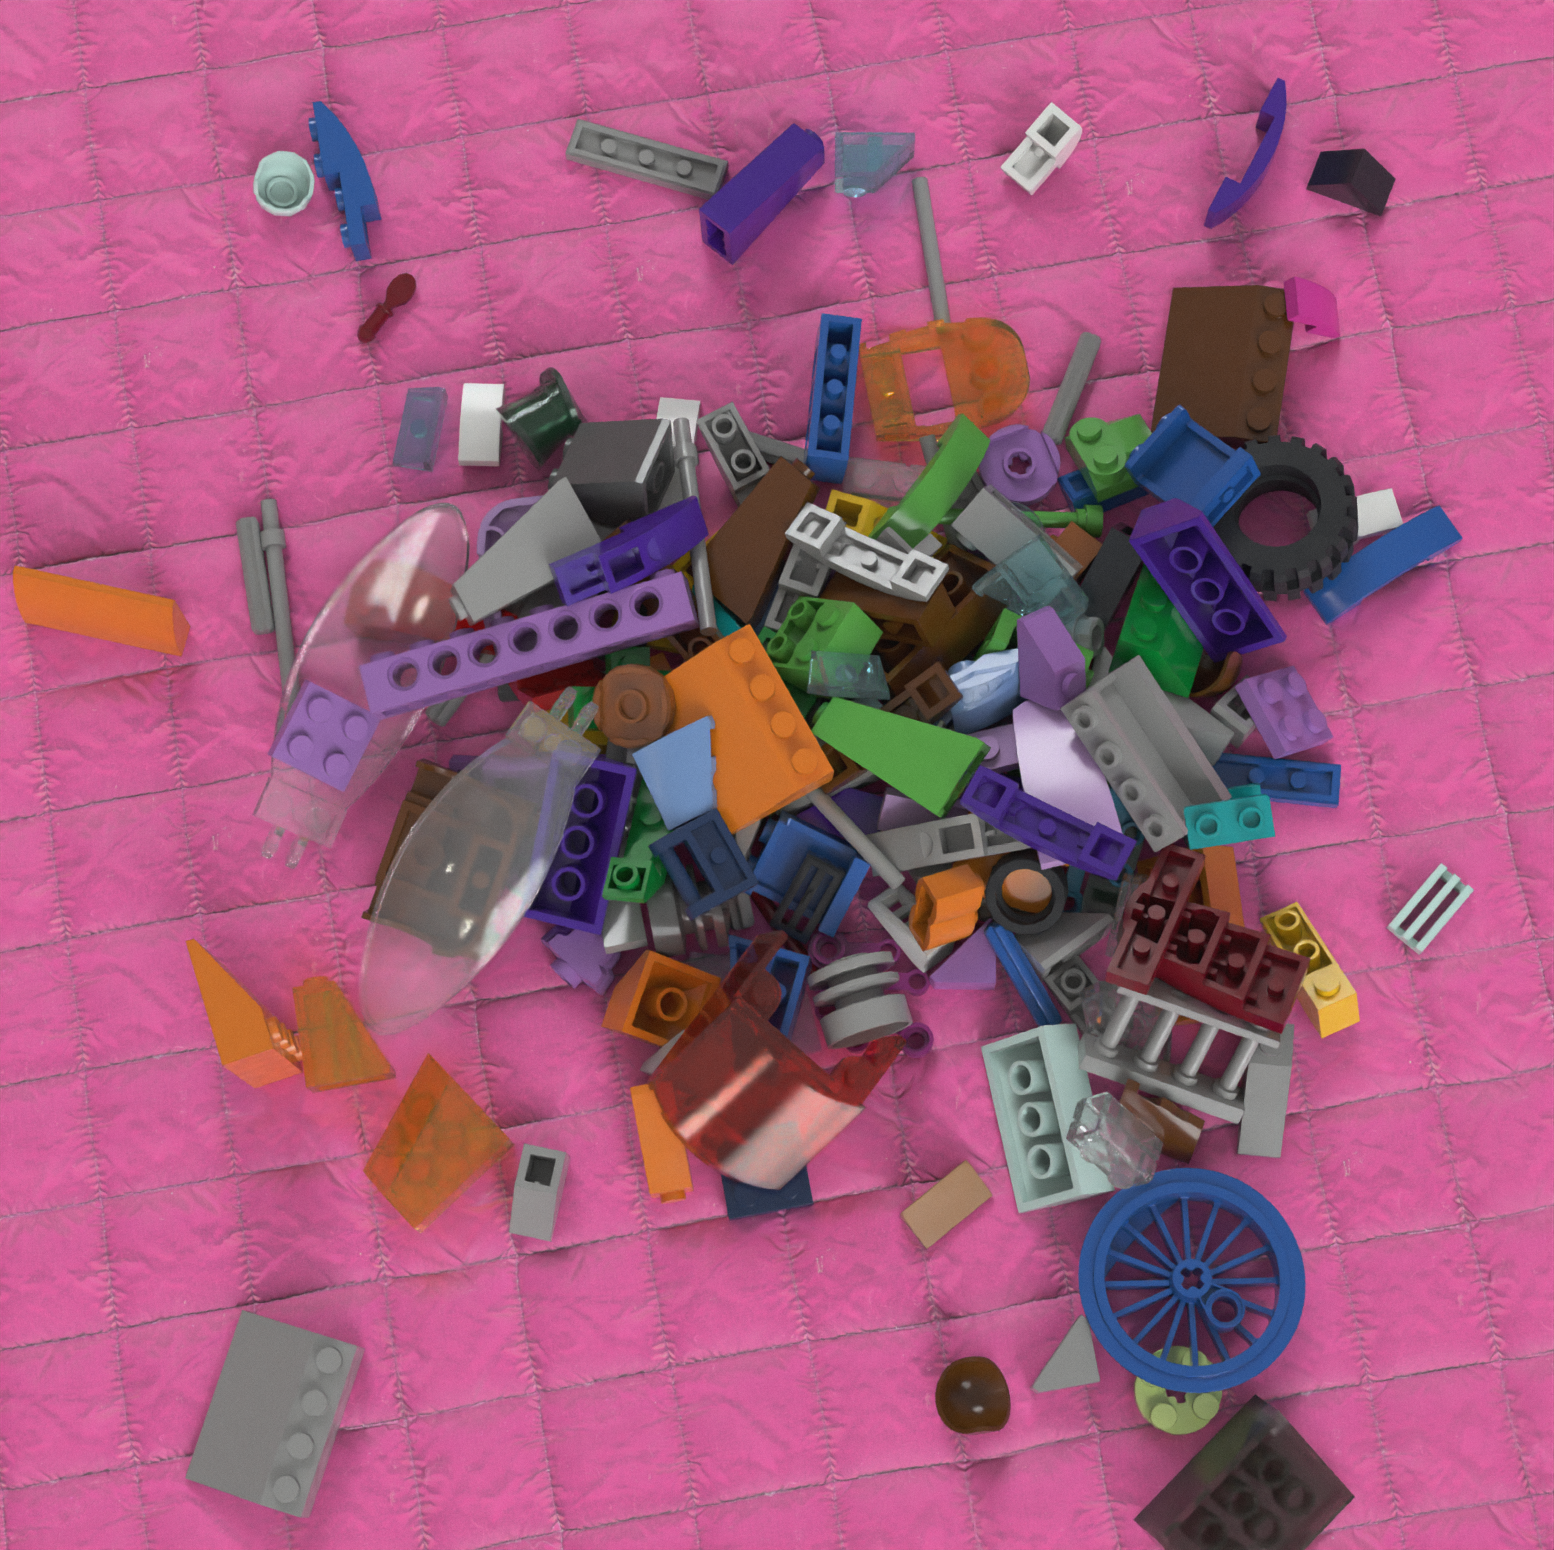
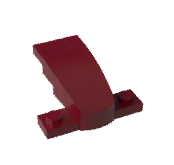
M1174 844L1162 848L1147 882H1143L1126 902L1116 936L1117 948L1106 970L1105 982L1147 995L1156 977L1216 1009L1282 1034L1308 972L1311 958L1269 945L1270 934L1229 923L1230 912L1188 902L1204 867L1206 855Z

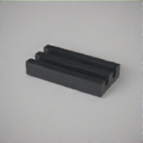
M809 850L774 912L769 925L806 945L846 874V869L841 866L836 867L828 859H821L816 856V853ZM811 865L818 869L788 924L781 921ZM826 873L832 875L830 883L803 931L796 929Z

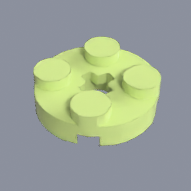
M1171 1346L1166 1361L1190 1366L1189 1348L1185 1346ZM1163 1349L1156 1351L1152 1355L1160 1358ZM1198 1351L1199 1366L1211 1365L1212 1363L1207 1357ZM1137 1376L1133 1389L1135 1403L1142 1417L1155 1428L1172 1435L1189 1434L1205 1427L1218 1413L1222 1398V1390L1208 1393L1184 1394L1186 1402L1177 1403L1175 1397L1167 1396L1165 1388L1148 1383Z

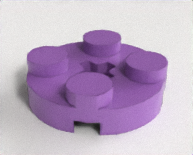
M1021 424L1009 425L994 432L989 437L991 441L978 467L979 476L984 487L991 484L1017 507L1030 506L1046 498L1056 487L1061 464L1059 451L1053 440L1042 431L1040 434L1036 430L1028 429L1029 426ZM1019 457L1021 462L1028 461L1030 463V466L1026 468L1025 474L1019 475L1017 472H1012L1009 469L1013 464L1012 458Z

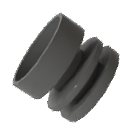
M687 864L686 871L701 898L703 899L712 894L705 880L696 882L693 864ZM667 872L665 883L647 901L656 953L666 957L685 954L686 935L693 933L701 950H708L705 931L715 930L718 948L729 946L728 934L731 919L728 902L690 921L684 911L687 906Z

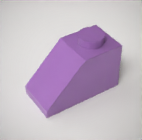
M1045 606L1017 619L1020 696L1055 711L1060 710L1061 707L1086 690L1085 658L1052 607Z

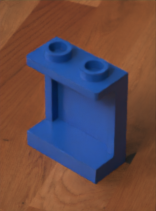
M1178 405L1171 413L1161 418L1156 430L1143 444H1139L1133 449L1128 461L1125 463V468L1134 483L1161 503L1174 498L1186 502L1202 511L1212 527L1261 474L1251 454L1241 447L1236 451L1193 421L1187 410L1181 405Z
M782 810L776 821L769 818L758 839V841L764 843L759 856L756 857L751 854L747 860L759 883L743 893L751 895L752 891L780 903L805 856L811 850L821 859L826 858L836 867L841 866L846 869V874L818 922V931L834 937L870 864L849 842ZM811 865L790 903L789 909L795 911L818 869L815 866ZM825 874L803 916L810 919L830 883L832 875Z

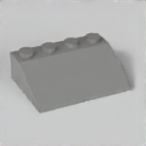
M242 1310L185 1478L262 1506L300 1518H309L365 1348Z

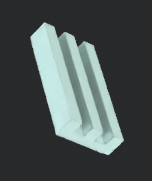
M1442 863L1386 927L1418 955L1423 952L1474 891L1469 885H1464L1460 881L1461 878L1456 874L1452 875L1448 872V868ZM1441 878L1446 884L1406 931L1403 930L1400 924L1437 880ZM1454 889L1459 895L1418 942L1413 938L1414 934L1451 890Z

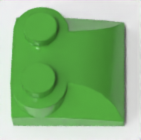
M1140 414L1109 422L1093 417L1084 418L1077 421L1071 427L1069 436L1065 437L1066 449L1098 502L1139 487L1132 480L1125 468V463L1128 461L1133 449L1139 444H1143L1152 433Z

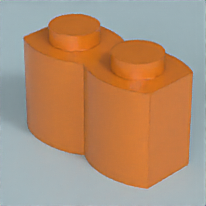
M968 863L919 879L915 891L916 904L911 907L909 914V929L922 951L967 938L973 933L975 923L978 920L977 910L985 895V887L979 874L974 873Z

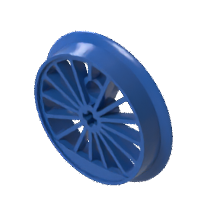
M1175 1168L1155 1172L1135 1180L1117 1192L1102 1207L1090 1225L1083 1242L1078 1270L1082 1306L1092 1331L1104 1349L1122 1367L1140 1379L1161 1388L1178 1392L1208 1393L1221 1391L1240 1385L1263 1372L1280 1356L1292 1339L1299 1324L1305 1300L1306 1283L1302 1255L1293 1232L1279 1211L1263 1195L1244 1182L1223 1173L1199 1168ZM1188 1201L1203 1202L1212 1206L1194 1259H1191ZM1177 1202L1180 1203L1183 1260L1161 1217L1166 1210ZM1221 1208L1241 1220V1223L1203 1263L1201 1258L1218 1209ZM1153 1222L1173 1262L1141 1234ZM1245 1228H1250L1261 1242L1263 1247L1216 1268L1209 1269L1213 1262ZM1135 1241L1165 1269L1123 1253ZM1263 1255L1268 1256L1274 1277L1212 1279ZM1116 1262L1164 1280L1105 1281V1278ZM1194 1274L1199 1279L1196 1287L1192 1286L1188 1290L1182 1286L1184 1277L1189 1278ZM1273 1287L1275 1289L1273 1309L1271 1310L1244 1300L1238 1293L1228 1288ZM1166 1289L1115 1313L1111 1309L1106 1290ZM1172 1297L1133 1340L1117 1321ZM1218 1301L1230 1304L1235 1312L1234 1319L1230 1322L1217 1320L1212 1313V1304ZM1178 1303L1161 1356L1158 1358L1138 1344L1168 1311ZM1185 1306L1187 1307L1190 1366L1166 1361ZM1195 1307L1222 1361L1220 1363L1199 1366ZM1245 1310L1268 1319L1267 1327L1260 1338H1255L1240 1324ZM1234 1330L1250 1347L1241 1354L1230 1358L1218 1333L1224 1334Z

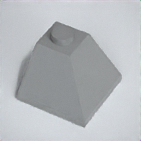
M1062 912L1061 917L1051 928L1038 934L1021 935L1016 933L1014 936L1042 983L1046 977L1073 957L1081 955L1106 937L1114 919L1108 913Z

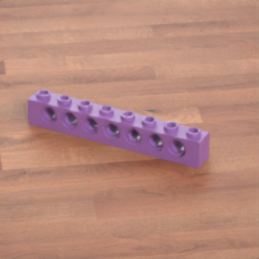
M674 569L661 570L651 574V580L636 585L632 584L612 594L608 592L595 597L592 595L572 605H564L554 608V605L551 604L538 606L529 611L530 616L514 620L513 616L501 617L489 622V628L475 632L473 628H464L450 633V639L437 643H434V640H422L409 646L410 651L396 655L393 651L372 655L369 658V663L359 665L370 713L383 720L699 628V621L688 580L681 571L675 573ZM656 598L659 600V608L656 613L651 616L640 615V606L646 599ZM608 610H617L619 617L616 624L610 628H601L599 621L602 614ZM570 621L577 622L578 631L576 635L569 640L560 639L561 627ZM536 633L538 637L536 646L528 652L520 651L521 639L526 634ZM488 645H496L497 655L495 659L490 663H481L480 653L482 649ZM455 656L457 658L456 669L449 675H441L440 665L442 661L447 657ZM409 668H416L417 678L415 682L408 687H402L400 683L402 673Z

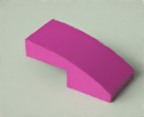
M1296 276L1284 281L1287 320L1305 324V331L1307 333L1334 339L1340 337L1337 300L1334 294L1315 282Z

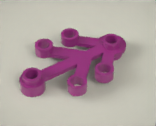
M819 931L809 941L808 956L811 957L812 963L818 969H822L829 963L843 957L859 953L880 952L882 947L889 945L896 950V955L893 958L894 964H896L900 959L901 948L892 939H884L879 943L848 942L839 931H836L834 937ZM826 944H832L836 947L837 953L832 958H826L821 954V948ZM913 969L909 973H898L899 982L886 990H907L913 996L924 995L930 986L929 975L926 972L923 973L920 969ZM913 976H921L925 980V986L922 989H913L909 984V980ZM815 1006V1015L820 1021L825 1016L819 1012L820 1007ZM915 1022L905 1029L896 1032L900 1036V1048L907 1056L921 1058L931 1051L934 1037L927 1025ZM914 1034L922 1036L924 1045L919 1049L910 1047L908 1044L910 1036ZM869 1042L863 1043L860 1047L851 1046L846 1049L851 1053L859 1054L867 1049Z

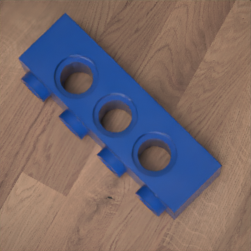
M821 314L815 341L803 463L815 473L811 479L813 481L842 484L849 460L862 323L860 318Z

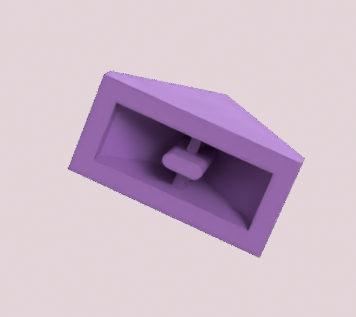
M991 918L930 976V985L934 989L994 990L996 985V954L984 935V929L989 923L993 922Z

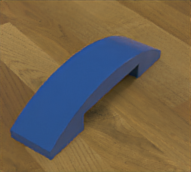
M1439 505L1369 544L1351 556L1349 562H1342V572L1334 580H1329L1325 577L1321 590L1312 594L1309 588L1304 590V594L1325 624L1328 625L1360 605L1362 600L1425 560L1430 561L1460 542L1463 538Z

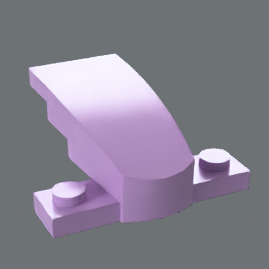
M1027 700L1012 710L1013 724L967 734L978 738L991 747L980 765L998 774L1019 769L1023 792L1093 826L1099 822L1122 833L1106 778L1061 709L1055 711ZM1037 851L1041 870L1066 864Z

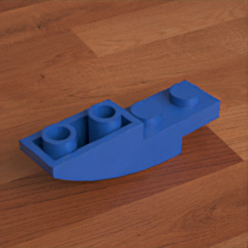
M321 101L313 102L315 117L308 118L312 141L319 142L320 153L314 154L317 177L325 178L329 191L335 190L339 212L345 211L347 224L340 225L344 248L352 249L356 261L372 259L366 222L382 220L378 199L366 164L354 140L335 114Z

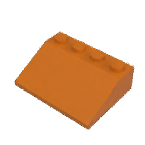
M750 624L711 644L665 675L673 689L676 703L674 721L665 736L706 716L712 715L715 721V729H710L711 756H716V772L713 776V784L717 790V810L732 835L832 781L834 770Z
M194 938L185 941L222 1066L253 1088L303 1073L300 1061L306 1059L299 1036H294L291 1029H287L283 1022L281 1023L223 963Z

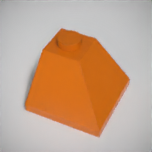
M646 950L615 986L601 1027L662 1048L682 1030L700 1034L701 1029L705 1028L722 978L651 950Z

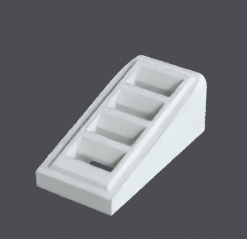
M902 884L896 889L890 887L870 900L868 908L914 965L925 973L951 954L955 941L922 951L909 929V921L905 924L902 922L904 918L909 916L911 907L916 904L915 896ZM897 902L902 904V907L894 912L889 910Z

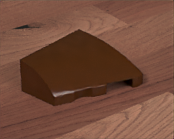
M1128 1078L1108 1134L1189 1164L1205 1121L1190 1112L1180 1109L1175 1103L1164 1097L1147 1098L1137 1094L1140 1083Z

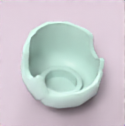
M274 152L259 162L253 181V193L256 195V201L262 209L274 216L290 217L305 209L310 202L315 184L314 174L307 160L295 152Z

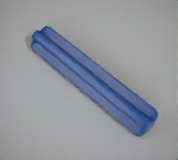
M996 921L989 923L984 929V935L1037 1026L1060 1024L1062 1017L1012 931L1006 930Z

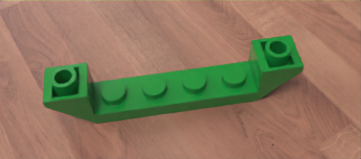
M657 670L663 676L671 672L666 670ZM643 776L623 858L611 857L602 893V897L605 900L646 903L665 883L667 870L659 856L654 858L648 846L674 830L668 831Z

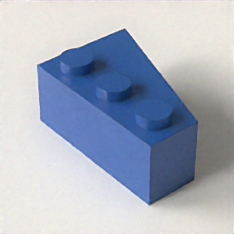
M728 934L733 1051L737 1053L733 1062L734 1070L737 1076L778 1087L808 984L807 977L810 975L813 966L811 957Z

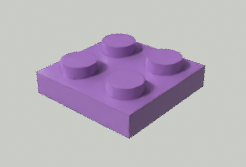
M1294 665L1246 678L1235 686L1237 693L1274 759L1323 745L1333 738L1327 726L1325 716L1318 710L1307 690L1305 680L1298 674Z
M305 679L268 755L344 792L380 719L372 715L370 711Z

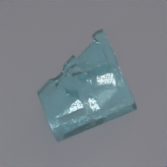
M1041 534L1001 561L974 583L972 587L977 595L982 597L983 594H986L1007 605L1006 609L1020 616H1026L1045 606L1052 607L1063 625L1068 624L1085 613L1089 598Z

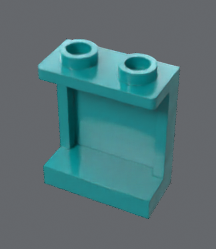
M1252 783L1227 787L1232 796L1229 800L1184 807V819L1188 833L1182 838L1188 848L1193 850L1275 837L1270 798L1267 794H1261L1260 784Z

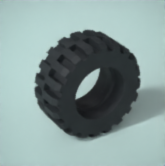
M1280 435L1268 436L1267 443L1258 444L1256 439L1245 442V451L1252 455L1261 474L1213 528L1255 590L1263 593L1265 601H1276L1277 594H1288L1289 601L1301 598L1300 591L1307 588L1313 594L1323 588V579L1325 577L1329 580H1334L1342 572L1341 563L1349 562L1354 552L1353 542L1357 540L1358 509L1350 475H1344V465L1337 457H1331L1328 460L1327 449L1317 443L1313 444L1311 448L1305 447L1304 438L1292 436L1290 442H1281ZM1274 491L1293 492L1309 500L1316 507L1318 513L1316 525L1304 538L1289 545L1272 547L1256 543L1242 533L1239 526V517L1252 500Z

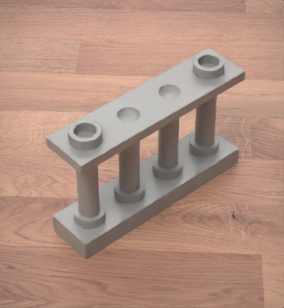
M1156 977L1147 995L1116 985V992L1123 995L1103 1036L1095 1037L1084 1033L1077 1046L1079 1069L1126 1085L1128 1078L1140 1083L1139 1090L1164 1097L1170 1101L1238 1124L1245 1112L1242 1088L1238 1087L1237 1084L1258 1044L1261 1043L1278 1049L1281 1043L1280 1034L1216 1009ZM1140 1000L1162 1008V1011L1143 1049L1135 1051L1118 1043ZM1179 1015L1202 1022L1182 1064L1175 1065L1158 1059ZM1219 1029L1239 1035L1242 1039L1223 1076L1215 1079L1197 1071Z

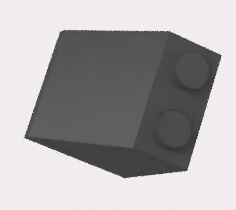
M660 418L580 423L574 437H569L564 445L563 461L559 469H553L548 482V490L559 480L567 477L589 519L617 527L628 519L633 522L658 511L675 473L671 420Z

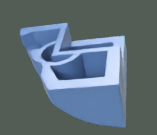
M712 715L678 729L632 754L668 831L678 829L717 808V790L713 784V776L716 772V756H711L710 729H715V721Z

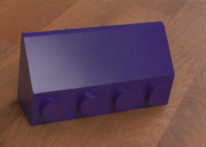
M1178 498L1141 510L1129 542L1214 663L1225 660L1230 651H1235L1242 655L1286 640L1287 635L1202 511Z
M562 747L553 751L518 916L593 934H602L609 900H605L602 897L611 857L619 858L638 768L605 756Z

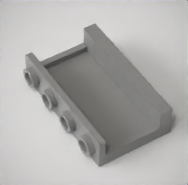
M1139 655L1104 676L1060 708L1154 852L1179 840L1188 833L1184 819V807L1229 800L1232 797Z

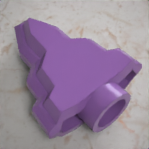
M556 925L540 939L556 957L550 967L572 988L575 989L581 982H584L603 996L615 980L612 970L621 958V951L606 954L602 934L598 935Z

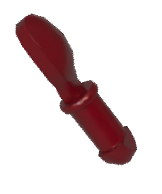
M399 274L391 281L387 287L385 302L383 304L377 303L373 313L363 325L359 326L357 337L360 342L369 343L373 341L380 328L389 317L393 316L391 310L407 304L412 299L416 290V280L411 274Z

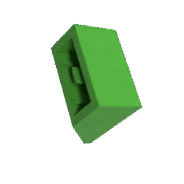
M799 596L796 602L789 608L787 617L778 632L769 641L766 653L781 679L816 697L832 699L835 696L844 699L883 631L854 602Z

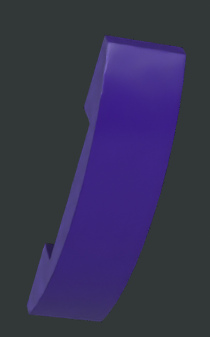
M1277 78L1260 110L1256 128L1266 132V135L1241 183L1225 177L1208 209L1204 223L1205 227L1212 229L1234 215L1252 197L1266 176L1273 161L1285 121L1287 99L1284 80Z
M979 765L960 800V804L970 812L1031 848L1078 869L1116 881L1137 842L1099 822L1093 826L1019 790V783L982 765Z

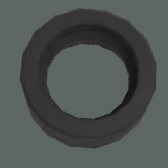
M1033 848L1012 851L1003 855L992 867L985 889L986 907L993 919L1006 930L1021 935L1038 934L1051 928L1061 917L1069 892L1067 876L1061 865L1041 870L1037 850ZM1020 869H1030L1039 872L1048 879L1052 889V897L1044 910L1038 913H1022L1014 910L1005 902L1002 897V884L1011 872Z

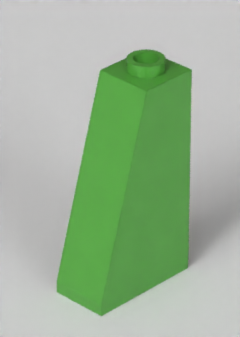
M833 696L829 703L824 702L818 708L812 720V723L815 725L811 731L815 736L942 819L946 818L991 749V747L976 737Z

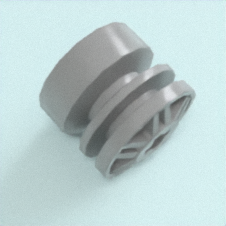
M891 952L859 953L843 957L829 963L826 967L813 972L807 977L810 990H825L813 997L814 1005L816 1007L835 1006L836 1008L835 1011L820 1019L828 1049L847 1048L877 1040L905 1029L913 1023L905 994H884V990L899 982L898 972H883L894 965Z

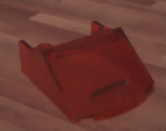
M783 930L759 934L647 1080L650 1091H654L660 1108L663 1111L660 1114L664 1121L691 1153L710 1168L734 1181L770 1190H780L866 1108L863 1102L907 1043V1040L901 1035L881 1037L873 1040L862 1056L843 1058L837 1063L831 1073L828 1074L775 1028L768 1020L781 1002L782 991L778 981L765 968L789 937Z

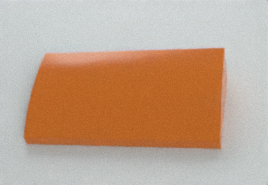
M14 566L12 573L14 594L19 612L25 623L182 657L191 626L175 600Z

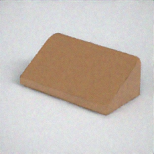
M965 1160L902 1211L900 1218L927 1250L993 1196V1194L970 1163Z

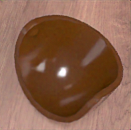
M1230 651L1225 660L1214 663L1209 655L1202 654L1189 697L1210 698L1228 690L1240 674L1243 656L1238 652Z
M980 1356L961 1358L947 1366L938 1380L935 1403L941 1420L948 1428L966 1435H978L1000 1431L1005 1427L1010 1416V1393L1005 1377L993 1361Z

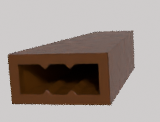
M781 456L706 546L712 595L743 622L750 624L754 628L757 627L763 618L794 544L786 538L785 533L807 502L814 503L820 487L811 481L815 473L798 458L791 464ZM691 564L686 572L693 577Z

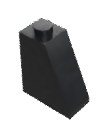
M1123 522L1111 527L1066 613L1085 614L1087 617L1100 618L1104 625V632L1107 631L1144 564L1129 542L1134 528Z

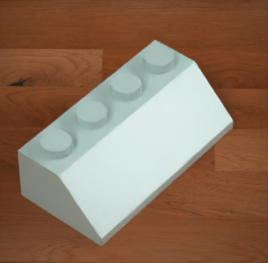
M1076 1023L1043 1025L981 1047L1018 1213L1076 1202L1115 1191L1088 1073L1079 1069L1077 1046L1080 1039Z

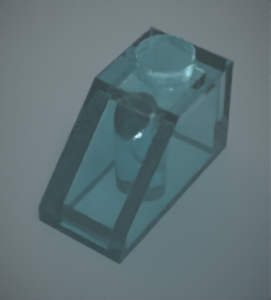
M835 132V193H843L848 197H862L866 193L878 191L914 157L915 133Z

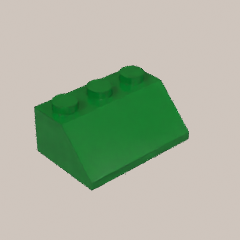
M1143 564L1108 673L1139 655L1162 690L1188 698L1203 652V646L1147 566Z

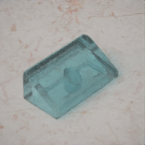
M408 388L392 463L393 466L433 472L448 400L445 388Z
M811 650L807 693L833 697L890 700L889 688L880 656Z

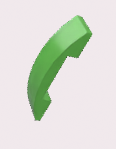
M963 413L958 414L936 444L939 450L899 504L889 507L868 537L876 540L887 527H891L912 549L917 546L936 527L963 492L979 467L991 440Z

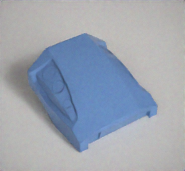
M1018 648L984 654L976 662L970 660L961 661L952 665L948 670L949 676L963 695V698L951 708L955 732L965 735L977 732L1013 714V709L1028 700L1020 696Z

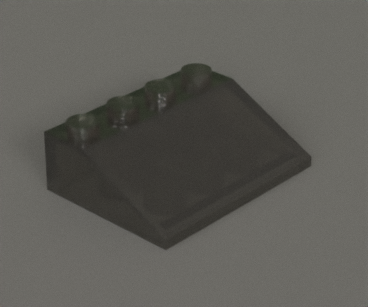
M1255 1394L1133 1520L1160 1550H1305L1355 1496L1282 1413Z

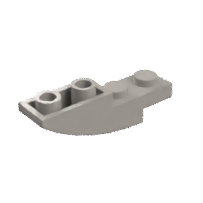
M732 401L697 419L696 422L737 507H739L770 469Z
M975 814L946 818L866 835L899 872L1031 848L990 825ZM871 867L873 877H875V876H880V875Z

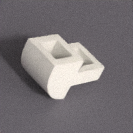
M1052 102L1025 132L1027 137L1000 167L1006 175L1031 196L1056 167L1059 169L1072 154L1082 135V127Z

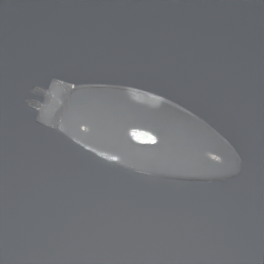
M437 503L412 514L383 537L337 586L313 621L293 661L279 704L273 742L305 679L370 711L359 665L369 663V658L372 655L381 652L393 651L396 655L410 651L409 646L415 642L434 640V643L450 639L449 634L455 631L458 621L448 601V598L453 596L450 589L468 570L470 553L466 522L459 508L450 503ZM444 659L440 665V673L443 669L446 659ZM409 668L402 673L400 678L402 687H408L415 682L417 678L416 668ZM425 707L380 720L344 792L271 756V777L268 778L252 814L257 818L274 824L266 837L261 856L268 859L273 857L278 850L285 830L297 834L285 857V866L294 869L297 867L309 840L331 849L347 814V809L366 792L385 770L408 738Z
M569 686L562 692L550 713H547L529 700L506 733V738L473 760L440 791L420 815L401 844L378 894L369 923L359 977L360 1010L366 1026L373 1033L384 1036L402 1032L424 1021L451 1000L494 957L508 940L533 902L562 839L573 802L575 786L578 785L601 751L599 747L582 737L598 712L599 706L594 702L587 703L581 709L572 728H569L560 721L576 699L577 691Z

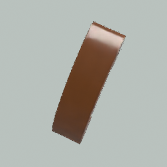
M937 662L904 686L906 688L905 691L879 710L933 725L963 698V695L941 662ZM825 743L821 746L834 770L832 781L821 786L825 794L834 792L868 771L831 745Z

